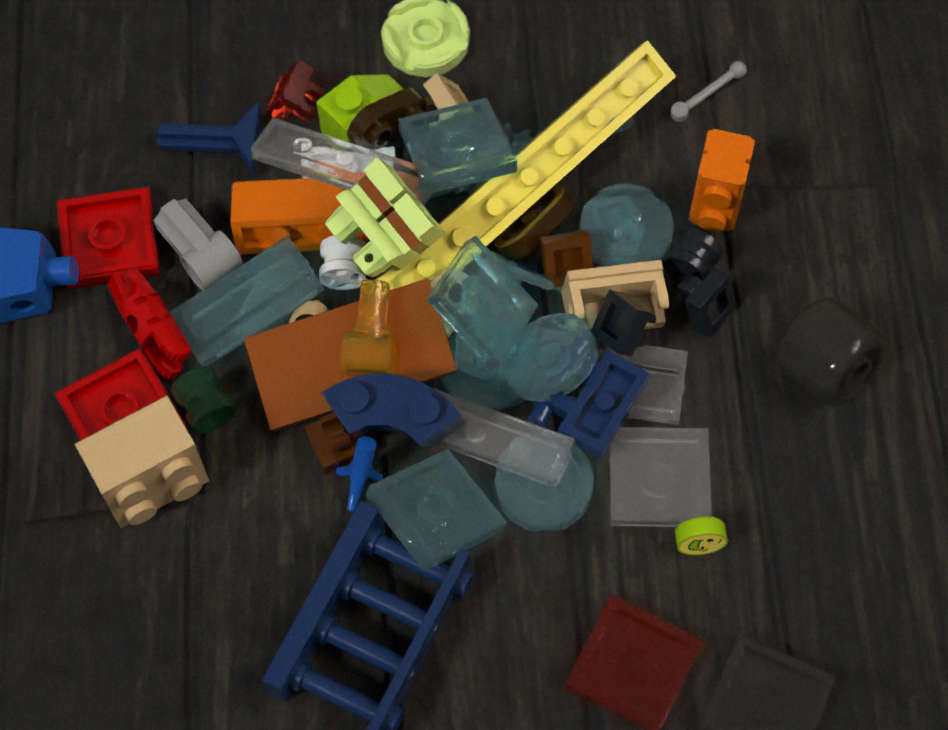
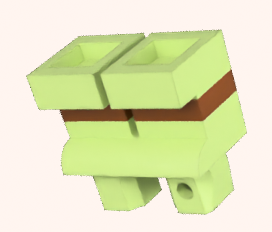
M376 157L364 169L366 175L351 189L344 190L336 196L341 205L325 222V225L332 234L345 245L359 232L363 231L370 241L352 257L360 269L372 278L381 274L392 265L402 269L446 234L424 205L416 199L415 194L393 167L379 157Z

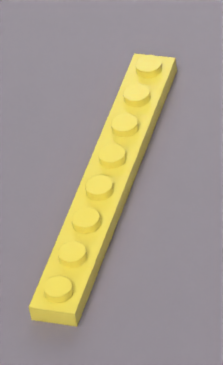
M648 40L640 44L438 224L446 232L445 235L401 269L392 265L378 276L373 283L384 293L429 278L431 280L445 272L457 273L672 81L676 75Z

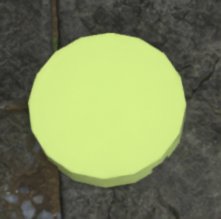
M403 0L394 5L389 11L388 18L382 26L381 37L385 55L394 67L409 75L430 77L436 73L444 74L461 62L467 54L470 30L465 14L456 4L447 0V3L439 0Z

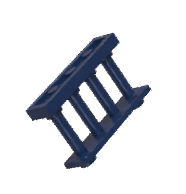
M360 501L262 679L267 693L287 702L292 690L299 692L303 688L370 721L366 730H397L405 713V708L400 706L455 597L463 600L473 582L475 572L470 570V552L460 548L450 567L384 536V530L381 529L379 509ZM374 554H377L440 584L441 587L429 610L422 609L361 580V573L357 572L365 555L373 557ZM353 598L418 629L405 656L336 624L337 618L333 615L341 600L349 601ZM326 643H329L393 674L394 677L381 702L313 670V664L308 661L317 644L324 646Z

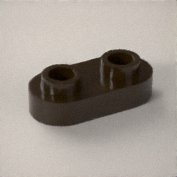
M413 88L400 90L364 107L352 120L348 129V136L362 150L379 149L396 137L417 131L426 119L427 102Z
M554 185L494 239V245L506 261L517 260L518 262H523L532 258L541 247L540 237L548 236L553 230L562 227L570 219V212L573 209L574 202L562 185Z

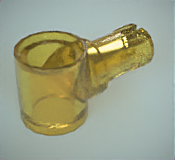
M374 279L361 281L357 322L352 324V333L345 332L342 339L341 373L343 376L356 377L368 374L395 375L397 366L396 335L391 334V327L387 325L390 285L386 281Z

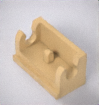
M654 260L567 271L561 294L571 339L594 336L590 331L609 289L625 293L657 318L655 323L647 322L645 329L664 327L666 322L664 309L669 308V298L662 271V261Z

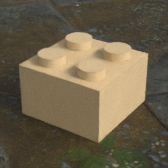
M168 396L75 444L120 528L129 524L139 525L148 521L156 514L157 509L173 500L183 501L194 496L200 491L203 484L209 482L197 448Z

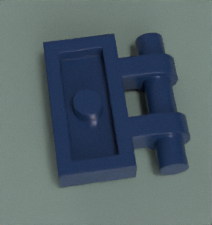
M577 339L570 352H563L555 366L558 371L549 385L542 386L533 401L536 405L528 416V420L538 428H545L552 415L564 418L558 428V437L602 459L647 385L650 373L609 351H606L597 366L587 360L593 351V347L588 342ZM573 381H582L586 385L576 401L565 395Z

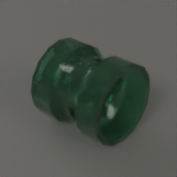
M201 366L184 373L172 384L170 389L177 404L186 408V420L193 433L206 434L222 427L236 413L235 405L229 395L220 391V379L214 368L210 366Z

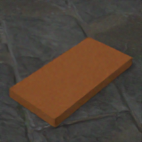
M429 278L244 338L268 424L273 432L333 413L334 411L321 393L339 382L356 376L393 374L408 377L425 384L459 373Z

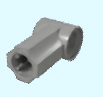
M186 198L171 200L161 207L158 216L153 220L156 229L180 256L184 269L202 291H206L243 265L241 256L229 238L220 230L214 232Z

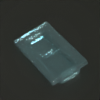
M286 236L215 282L206 290L201 291L173 309L170 313L190 344L189 346L198 362L205 369L245 342L244 338L260 333L325 289L310 268L309 261L302 256L290 237Z

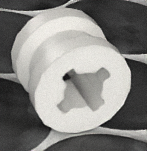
M335 236L324 239L320 244V255L324 259V264L319 269V281L324 286L337 290H352L363 286L366 282V274L356 264L352 256L364 247L366 243L358 237H354L346 245L341 243Z

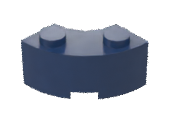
M368 374L356 376L339 382L321 393L348 433L357 439L369 436L375 432L398 431L411 436L420 446L429 450L468 422L461 412L439 392L422 382L399 375Z

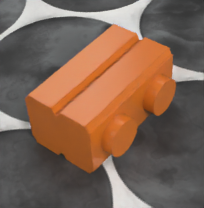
M718 129L708 131L688 219L692 224L699 225L702 229L711 232H720L722 230L729 232L734 230L755 140L751 136Z

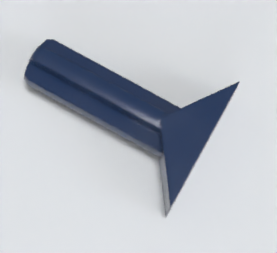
M259 101L235 126L163 123L158 127L157 131L158 147L161 150L237 153L255 179L262 120Z

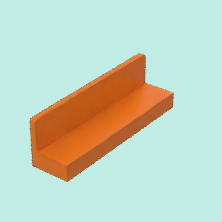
M417 173L398 174L415 194L416 199L420 201L419 175ZM365 175L234 182L232 184L230 222L234 245L239 255L319 251L321 242L327 237L334 236L325 225V222L341 205L336 196L344 190L351 189ZM363 231L355 236L362 239L366 244L370 241Z

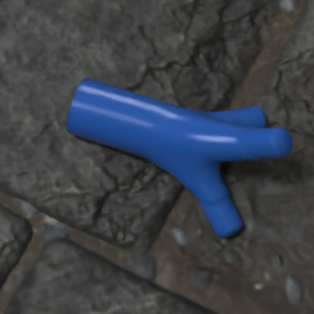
M368 436L360 437L357 440L352 462L347 466H339L336 469L338 476L350 477V492L346 509L354 512L357 508L366 480L369 478L379 483L383 479V475L372 466L377 444L373 438Z

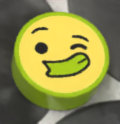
M703 516L688 519L679 524L675 529L677 549L686 555L713 553L724 548L728 543L725 523L715 517Z

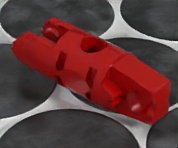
M137 268L112 273L108 287L120 314L152 365L156 367L159 375L168 381H174L183 370L184 364L181 361L187 360L191 354L190 344L157 291Z

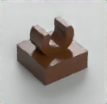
M587 230L540 237L544 278L548 288L563 286L567 271L594 268L591 237Z
M334 412L304 426L325 475L335 471L339 466H347L352 462L358 439L348 433Z

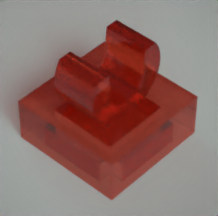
M297 60L278 80L266 113L280 121L292 111L301 120L309 121L314 117L317 110L306 103L304 96L316 102L325 93V90L320 85L309 82L314 68L300 60Z

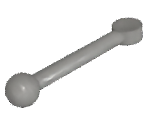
M742 61L733 62L728 72L685 103H674L671 107L672 119L678 122L686 120L690 109L733 78L744 77L747 72L745 63Z

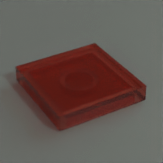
M610 595L565 682L564 688L646 730H661L704 640Z

